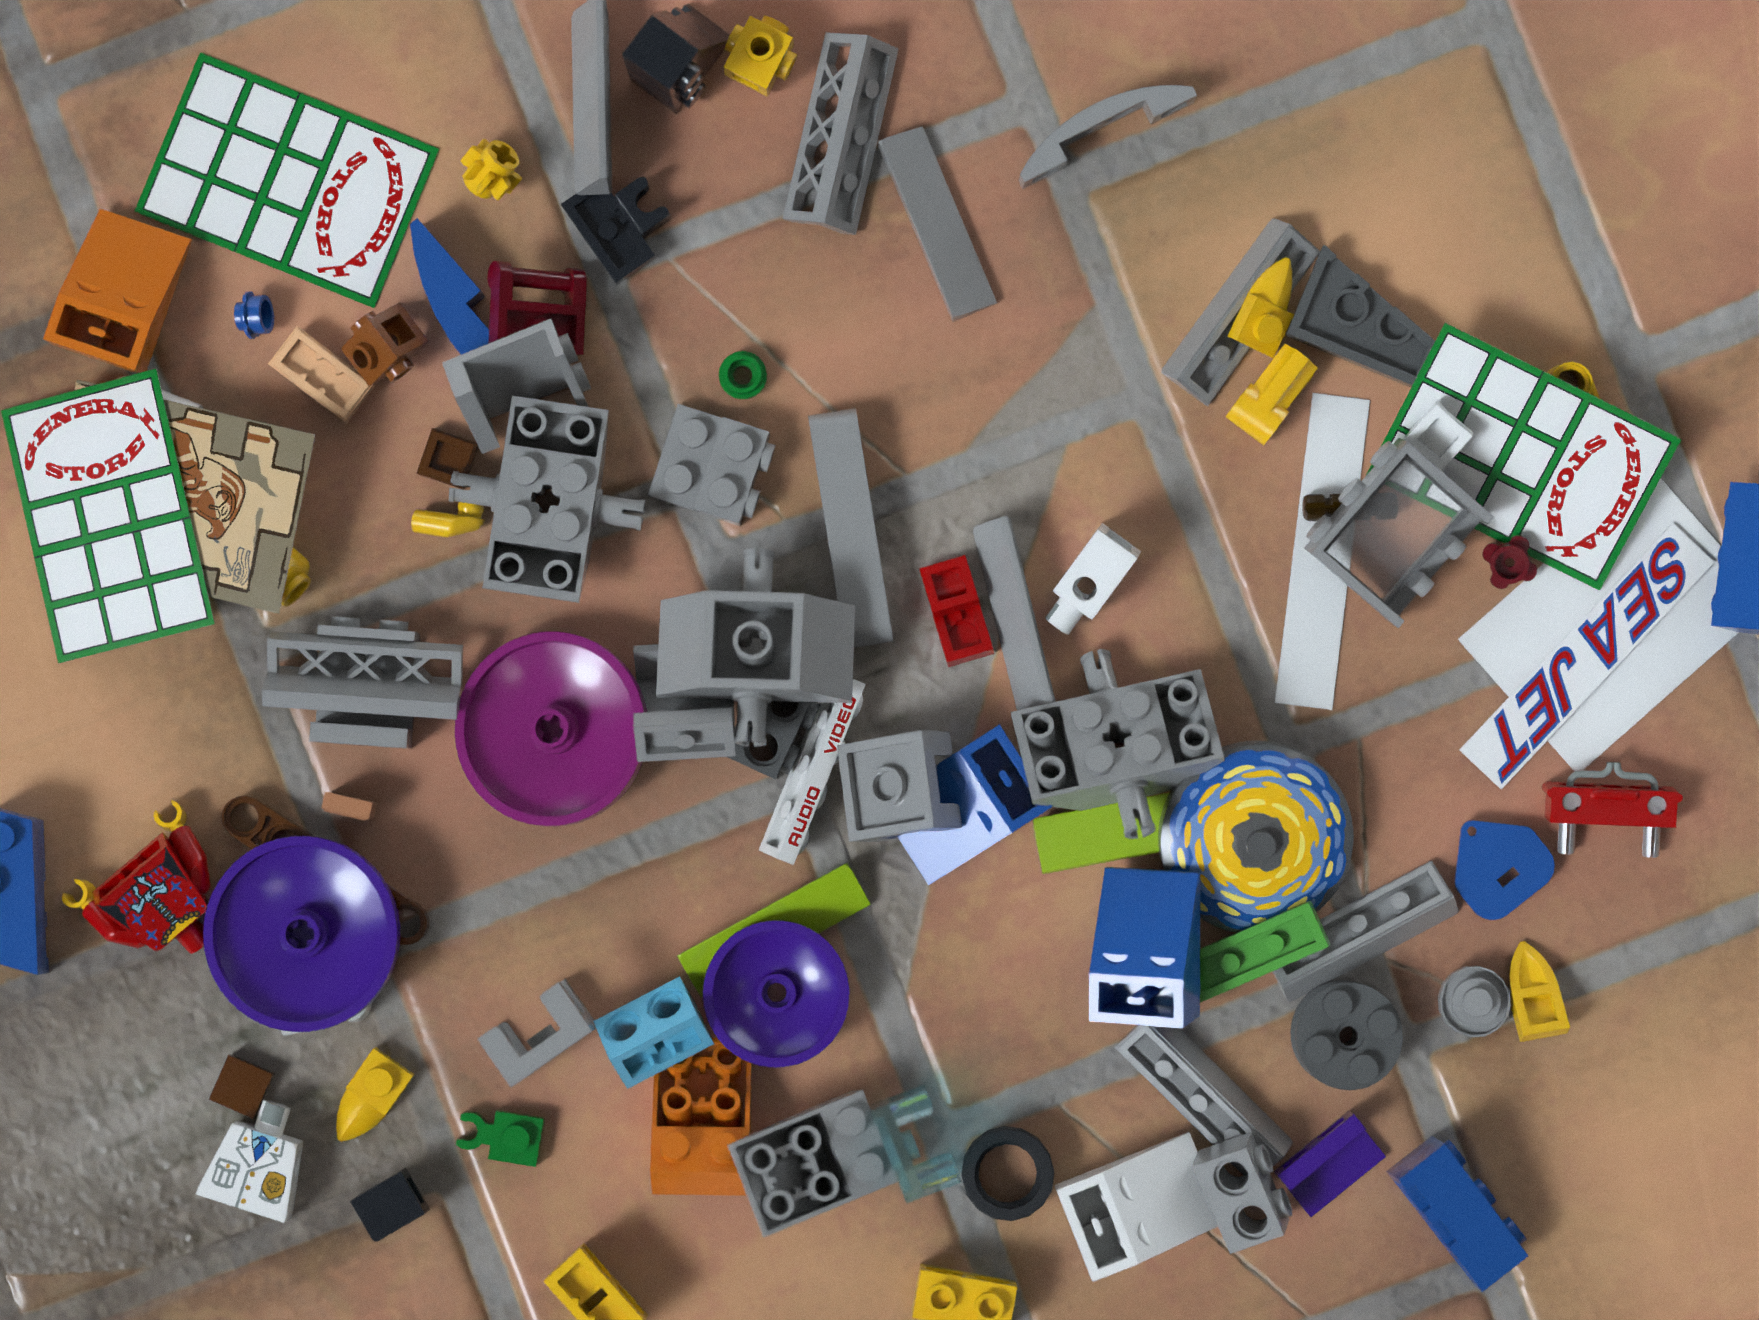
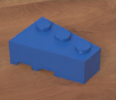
M0 808V964L36 975L49 973V958H47L46 954L47 912H45L44 881H46L44 821Z
M1431 1136L1386 1172L1472 1283L1483 1292L1529 1256L1521 1246L1527 1239L1509 1216L1502 1221L1491 1206L1497 1200L1479 1178L1473 1182L1462 1167L1467 1162L1449 1139L1446 1142H1442Z

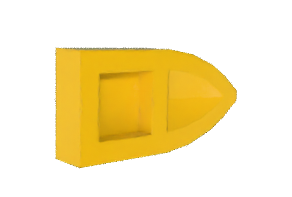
M1284 257L1275 262L1255 281L1227 336L1271 358H1274L1294 314L1287 311L1293 283L1292 267L1289 258Z
M1525 941L1519 942L1511 961L1509 981L1511 1010L1520 1042L1567 1034L1570 1024L1559 984L1552 968L1535 948Z
M373 1048L346 1086V1091L340 1101L336 1121L337 1139L340 1142L354 1139L378 1125L389 1113L415 1074L378 1048Z

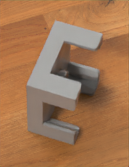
M919 730L837 745L849 842H881L897 839V835L962 828L959 805L940 803L934 757L952 755L950 731Z
M566 978L540 996V1000L560 1027V1030L556 1032L551 1024L527 1040L532 1048L530 1051L526 1050L507 1022H502L477 1039L510 1087L516 1085L596 1029L593 1017Z

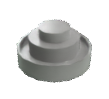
M1464 966L1451 972L1441 984L1437 997L1438 1010L1445 1024L1456 1033L1468 1037H1484L1497 1031L1507 1020L1511 1007L1510 992L1504 980L1493 970L1481 966Z

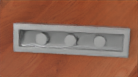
M588 0L578 7L571 17L574 190L578 195L610 194V191H612L609 13L606 0Z
M923 126L878 141L881 154L952 322L997 304Z
M1275 218L1271 219L1161 370L1162 374L1201 403L1209 406L1250 349V347L1227 336L1255 281L1267 268L1287 257L1291 261L1293 290L1319 255L1320 250L1289 223Z
M1003 516L979 524L973 528V534L1016 709L1022 710L1056 702L1011 518Z
M1431 860L1320 919L1331 945L1274 970L1272 973L1286 999L1289 1002L1294 1001L1316 987L1334 980L1456 915L1458 907L1455 897Z
M1136 1025L1116 1045L1115 1048L1212 1145L1252 1132L1257 1145L1263 1144L1267 1148L1274 1166L1286 1155L1293 1144L1291 1138L1180 1028ZM1230 1162L1243 1176L1248 1174L1243 1165L1237 1162Z

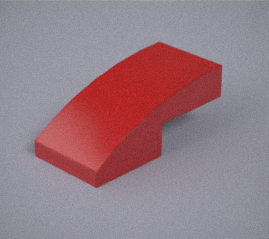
M966 555L919 568L948 668L993 655L994 649Z

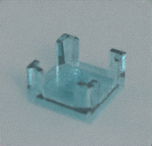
M925 1083L870 1104L871 1114L906 1204L962 1182L951 1153L947 1152L915 1165L913 1159L921 1157L911 1129L904 1132L901 1131L900 1126L932 1114V1101Z

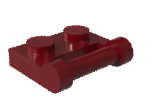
M494 260L491 262L487 273V282L491 289L489 343L552 319L559 337L568 333L576 354L584 355L587 291L585 271L577 268H566L564 272L512 267L510 262ZM513 287L562 291L564 305L512 300Z

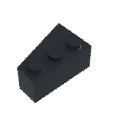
M685 4L682 9L675 7L671 13L666 10L652 14L622 53L630 80L677 114L683 105L691 108L699 99L706 87L702 81L725 51L724 48L730 35L691 5Z

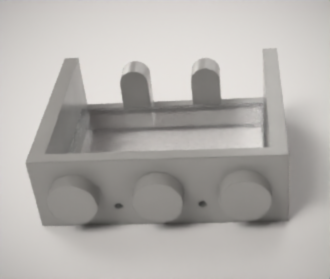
M1398 438L1394 444L1387 441L1378 449L1370 461L1374 466L1362 481L1355 478L1347 485L1338 498L1342 503L1330 518L1323 515L1311 527L1306 535L1310 541L1304 547L1307 552L1397 628L1404 623L1399 614L1416 595L1423 597L1431 590L1434 585L1431 577L1448 558L1455 560L1463 553L1466 548L1463 540L1480 521L1489 524L1494 519V516L1408 441Z

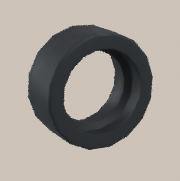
M1002 1126L987 1130L971 1143L963 1158L961 1176L966 1195L977 1210L993 1219L1014 1221L1029 1217L1044 1205L1052 1191L1054 1168L1048 1150L1038 1137L1022 1128ZM1005 1144L1018 1146L1027 1151L1034 1160L1037 1171L1036 1181L1030 1193L1022 1199L1013 1202L998 1201L989 1196L981 1186L979 1178L980 1164L985 1155L993 1148Z

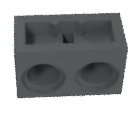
M798 702V707L794 714L789 717H779L772 712L770 703H767L766 733L772 735L777 741L778 750L776 755L771 760L765 762L758 761L752 756L750 743L752 741L753 726H751L749 747L735 744L736 756L728 758L773 779H777L780 771L789 775L801 749L792 744L800 727L808 731L810 730L821 704L817 702Z

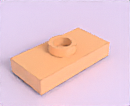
M296 326L268 363V365L346 424L376 386L374 384L369 387L358 371L298 326Z

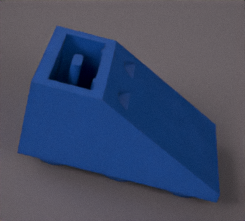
M999 724L936 765L940 803L959 805L962 828L947 831H921L897 835L927 884L930 885L1053 806L1035 805L1032 803L1022 758Z
M1105 867L1089 970V1021L1184 1028L1200 1016V872Z

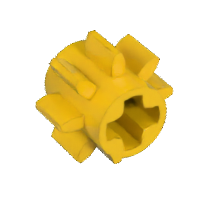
M482 139L478 146L472 145L460 160L464 166L468 167L462 175L466 187L474 195L483 199L494 197L499 201L505 193L511 194L522 180V177L514 171L520 164L517 153L511 146L499 140H493L489 143L486 139Z

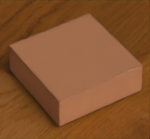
M325 792L321 808L325 812L371 821L375 819L378 802L334 792Z

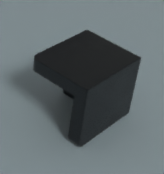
M407 1168L395 1173L350 1201L374 1242L380 1241L430 1210Z

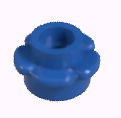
M252 291L246 292L242 297L243 302H237L235 305L234 320L238 330L244 331L249 339H255L260 334H268L272 331L274 326V310L271 300L267 295L254 296Z

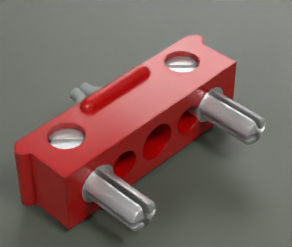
M1607 762L1606 768L1602 771H1575L1568 777L1567 782L1547 781L1541 787L1546 793L1544 817L1550 823H1559L1557 851L1564 855L1565 853L1568 855L1574 853L1576 824L1644 827L1642 855L1650 858L1651 852V857L1656 858L1659 856L1661 827L1676 828L1678 803L1683 800L1682 794L1672 786H1658L1656 778L1648 773L1624 772L1619 762ZM1614 767L1615 773L1620 778L1646 780L1650 782L1651 786L1575 783L1574 781L1577 778H1604L1612 772Z

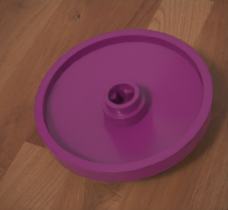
M538 632L524 635L505 643L489 654L478 665L467 681L460 696L457 720H455V742L458 758L468 781L485 802L505 816L523 823L546 827L568 826L594 818L614 805L625 794L638 775L643 762H637L634 713L647 712V707L640 686L628 667L615 654L602 645L587 638L564 632Z

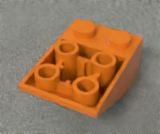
M99 209L58 293L43 340L54 346L134 373L147 371L192 240Z
M712 1038L714 1044L654 1075L650 1179L652 1194L747 1196L727 1145L751 1134L752 1063L733 1054L718 1038Z

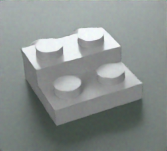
M678 404L648 496L740 526L743 516L752 519L761 492L753 489L758 470L767 473L776 445L768 443L769 431Z

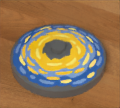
M1244 741L1223 746L1224 761L1207 772L1183 779L1170 791L1166 799L1158 830V847L1163 869L1200 872V918L1227 931L1239 932L1311 900L1315 911L1318 912L1338 890L1346 875L1352 857L1354 830L1350 809L1344 794L1331 775L1317 761L1293 747L1270 741Z

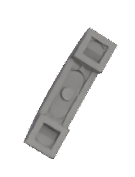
M1182 85L1143 87L1111 96L1082 110L1059 126L1035 150L1020 173L1018 181L1022 189L1066 168L1068 160L1062 150L1063 147L1143 108L1152 125L1193 104L1197 97L1194 88Z

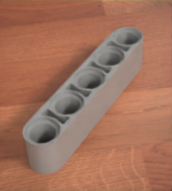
M856 408L809 415L838 602L855 605L854 648L893 642Z

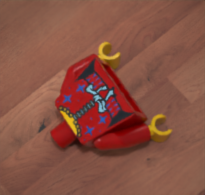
M171 800V803L177 810V816L172 822L164 823L161 814L157 810L154 811L153 815L155 822L161 828L171 832L169 838L163 832L160 833L97 888L87 880L74 879V882L83 890V897L79 902L69 893L62 894L63 903L71 908L83 909L82 916L108 942L137 949L147 945L157 952L175 938L190 954L199 951L204 946V926L199 922L198 918L207 910L208 903L205 895L211 887L207 857L191 827L184 826L187 818L185 810L173 800Z

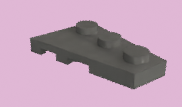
M1323 245L1285 336L1411 388L1435 340L1396 306L1393 307L1370 287L1366 280L1350 270L1336 258V254Z

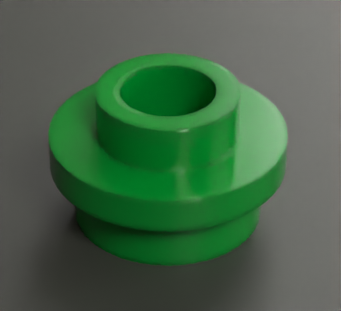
M738 351L730 354L724 359L719 369L721 387L729 396L735 399L746 400L757 396L763 390L767 381V371L763 361L757 355L747 351ZM741 367H746L752 372L751 381L744 385L738 384L734 380L735 371Z

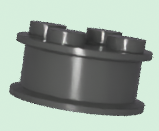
M1336 980L1316 987L1301 1000L1292 1018L1290 1040L1298 1062L1312 1077L1335 1089L1359 1090L1376 1084L1392 1070L1401 1053L1403 1029L1396 1009L1379 991L1359 982ZM1350 1026L1352 1029L1351 1039L1348 1042L1341 1043L1339 1039L1340 1031L1344 1027Z

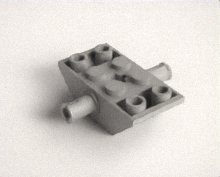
M512 396L500 474H497L496 478L453 471L450 483L456 486L470 487V490L449 488V502L488 506L494 512L483 589L580 603L591 555L594 529L598 527V524L627 527L641 531L643 518L641 516L624 514V512L644 514L646 500L603 495V490L601 489L605 465L609 410ZM546 489H552V494L560 499L559 505L550 506L548 513H542V507L535 503L538 495H544Z
M751 548L743 551L742 592L701 591L661 600L656 697L734 700L738 702L735 744L749 747L750 727L753 726L752 742H754V747L765 746L767 743V739H765L767 703L772 701L852 703L856 607L855 605L805 593L772 592L775 552L760 548V567L757 569L758 555L756 554V548ZM752 639H760L762 646L765 648L760 650L758 654L750 655L747 650L743 649V647L751 646Z
M1104 649L1097 650L1100 669H1097L1093 651L1080 658L1090 694L1011 712L1032 803L1080 811L1118 803L1124 827V836L1128 839H1138L1136 831L1138 828L1135 820L1138 819L1142 836L1146 837L1156 829L1151 818L1146 796L1171 791L1183 779L1207 772L1224 761L1202 672L1199 669L1118 687L1110 651ZM1114 743H1123L1124 747L1115 748Z

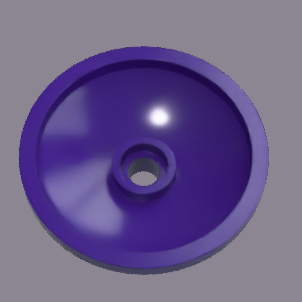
M764 921L747 926L736 932L717 950L708 966L704 979V1009L714 1034L736 1056L759 1066H793L818 1055L837 1036L848 1011V977L838 953L820 934L794 922ZM780 983L786 988V996L783 1000L773 1001L769 998L767 990L771 984Z

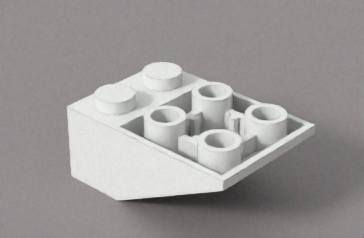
M1190 1132L1054 1185L1092 1282L1140 1264L1218 1227L1192 1168L1197 1155V1149Z

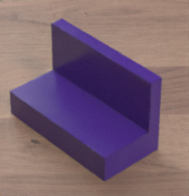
M1347 1111L1274 1171L1310 1217L1314 1216L1386 1157L1365 1131L1366 1128L1350 1111Z

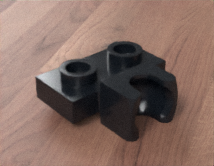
M644 176L631 182L618 191L615 196H613L611 191L610 194L601 195L574 194L561 203L565 213L616 285L656 259L655 254L644 238L661 228L672 218L669 210L664 206H660L651 212H643L637 207L639 200L649 192L648 181Z

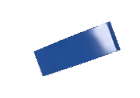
M418 218L410 224L414 256L423 288L435 316L460 355L487 345L489 343V329L472 311V308L485 295Z

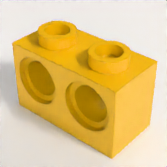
M585 1243L581 1244L551 1271L543 1281L577 1320H646L648 1317L644 1309Z
M920 1263L912 1306V1318L920 1320H1012L1017 1292L1016 1281Z

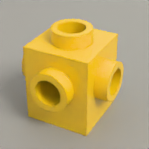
M766 15L763 16L761 21L749 16L744 27L736 24L724 50L730 52L723 66L725 76L768 97L777 78L784 81L787 79L798 54L792 52L794 41L793 37L787 35L789 28L780 21ZM758 49L768 50V52L762 56L754 54V52Z

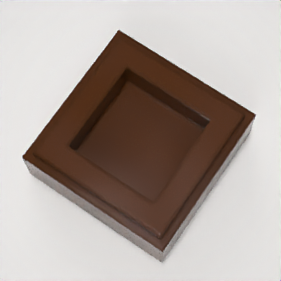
M432 428L417 474L464 490V486H456L450 483L453 471H459V473L469 474L479 446L476 442Z
M229 1054L209 1100L254 1119L275 1073Z

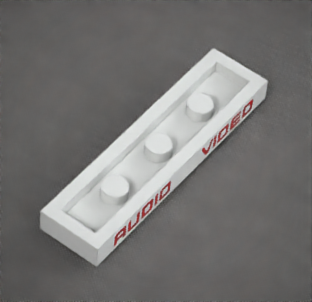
M853 679L852 703L817 702L821 706L810 730L805 732L799 747L801 749L787 777L759 851L794 865L797 856L804 851L808 843V828L813 815L826 798L827 780L833 765L839 761L837 745L845 744L844 738L851 720L861 710L863 703L862 692L866 685L865 683Z

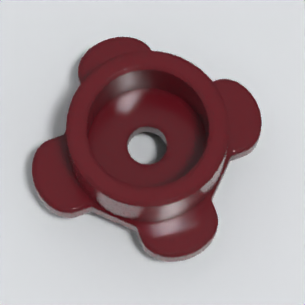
M1515 535L1509 542L1499 545L1489 543L1484 547L1482 555L1483 559L1490 564L1492 572L1490 581L1494 587L1505 589L1509 584H1514L1521 580L1531 581L1535 578L1537 566L1530 561L1527 552L1529 541L1524 536ZM1513 558L1515 563L1513 566H1507L1505 560Z

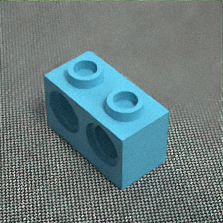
M680 976L593 1021L608 1058L627 1089L714 1044L701 1013Z

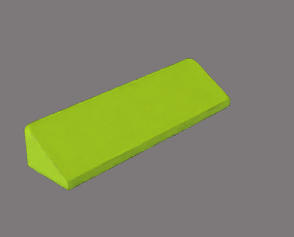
M1169 793L1146 797L1156 829L1152 834L1143 837L1139 820L1135 819L1138 828L1136 830L1138 839H1128L1124 836V827L1118 803L1033 819V831L1042 875L1158 853L1159 822Z
M847 862L682 952L677 957L700 997H703L704 979L713 956L729 937L741 929L755 923L777 920L801 924L820 933L871 904Z

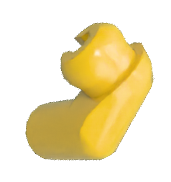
M459 502L457 515L416 509L412 516L411 527L415 533L445 538L477 531L485 521L481 519L484 506Z

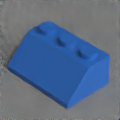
M1730 482L1729 495L1724 506L1725 525L1723 540L1718 552L1719 569L1716 592L1711 602L1713 613L1711 626L1759 635V483Z

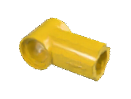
M1284 344L1254 384L1250 383L1225 417L1264 446L1290 412L1287 408L1296 396L1302 392L1318 368L1297 349Z

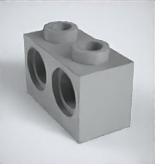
M1252 1132L1197 1152L1192 1168L1230 1254L1285 1234L1289 1216H1292L1291 1204L1283 1188L1276 1189L1270 1175L1273 1172V1164L1269 1152L1263 1144L1257 1145ZM1228 1162L1240 1163L1246 1168L1248 1174L1241 1177L1233 1176L1227 1172L1224 1164ZM1257 1206L1265 1212L1267 1217L1262 1220L1251 1219L1245 1214L1243 1208Z

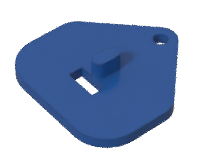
M1475 820L1467 821L1461 826L1454 885L1457 892L1479 917L1497 920L1507 916L1552 878L1555 867L1553 856L1531 828ZM1471 826L1476 829V833L1473 836H1470L1467 832ZM1514 867L1519 874L1502 887L1497 879Z

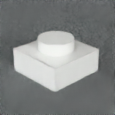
M1436 401L1406 434L1404 440L1408 441L1442 471L1473 437V432Z

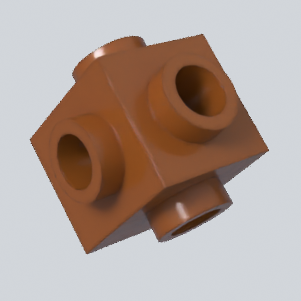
M398 303L377 315L374 311L369 312L356 321L350 328L354 335L340 349L370 387L385 378H388L393 383L406 375L414 367L411 359L429 340L402 304Z

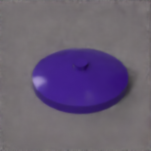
M291 836L272 840L253 848L235 861L224 873L207 905L204 918L203 943L208 967L214 981L228 1001L240 1012L270 1028L290 1032H311L330 1028L348 1021L362 1012L377 998L387 984L396 964L400 945V921L390 888L382 875L366 858L346 845L333 840L312 836Z

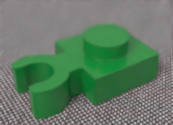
M497 1110L494 1123H488L479 1113L469 1111L461 1114L460 1120L474 1123L478 1132L474 1139L458 1138L456 1145L459 1148L472 1150L481 1144L490 1145L489 1160L532 1167L537 1166L545 1122L544 1117Z

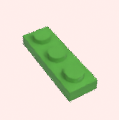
M1311 900L1200 948V1003L1329 947L1331 944Z

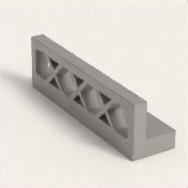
M825 33L783 219L793 223L820 225L841 234L856 235L898 48L869 35ZM839 47H851L847 64L837 71L835 65ZM836 93L839 98L836 111L827 118L825 115L827 100ZM826 140L828 144L826 156L816 165L814 161L816 147ZM812 187H815L817 195L813 212L802 211L806 193Z
M269 631L267 637V675L262 687V706L457 720L460 696L463 692V645ZM279 648L298 649L308 661L301 667L279 666ZM333 652H345L357 664L349 670H336L325 658ZM382 655L395 656L406 667L397 674L384 673L373 662ZM430 659L452 660L451 678L434 677L422 665Z

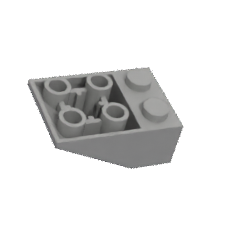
M863 1090L850 1091L727 1145L763 1237L899 1182Z

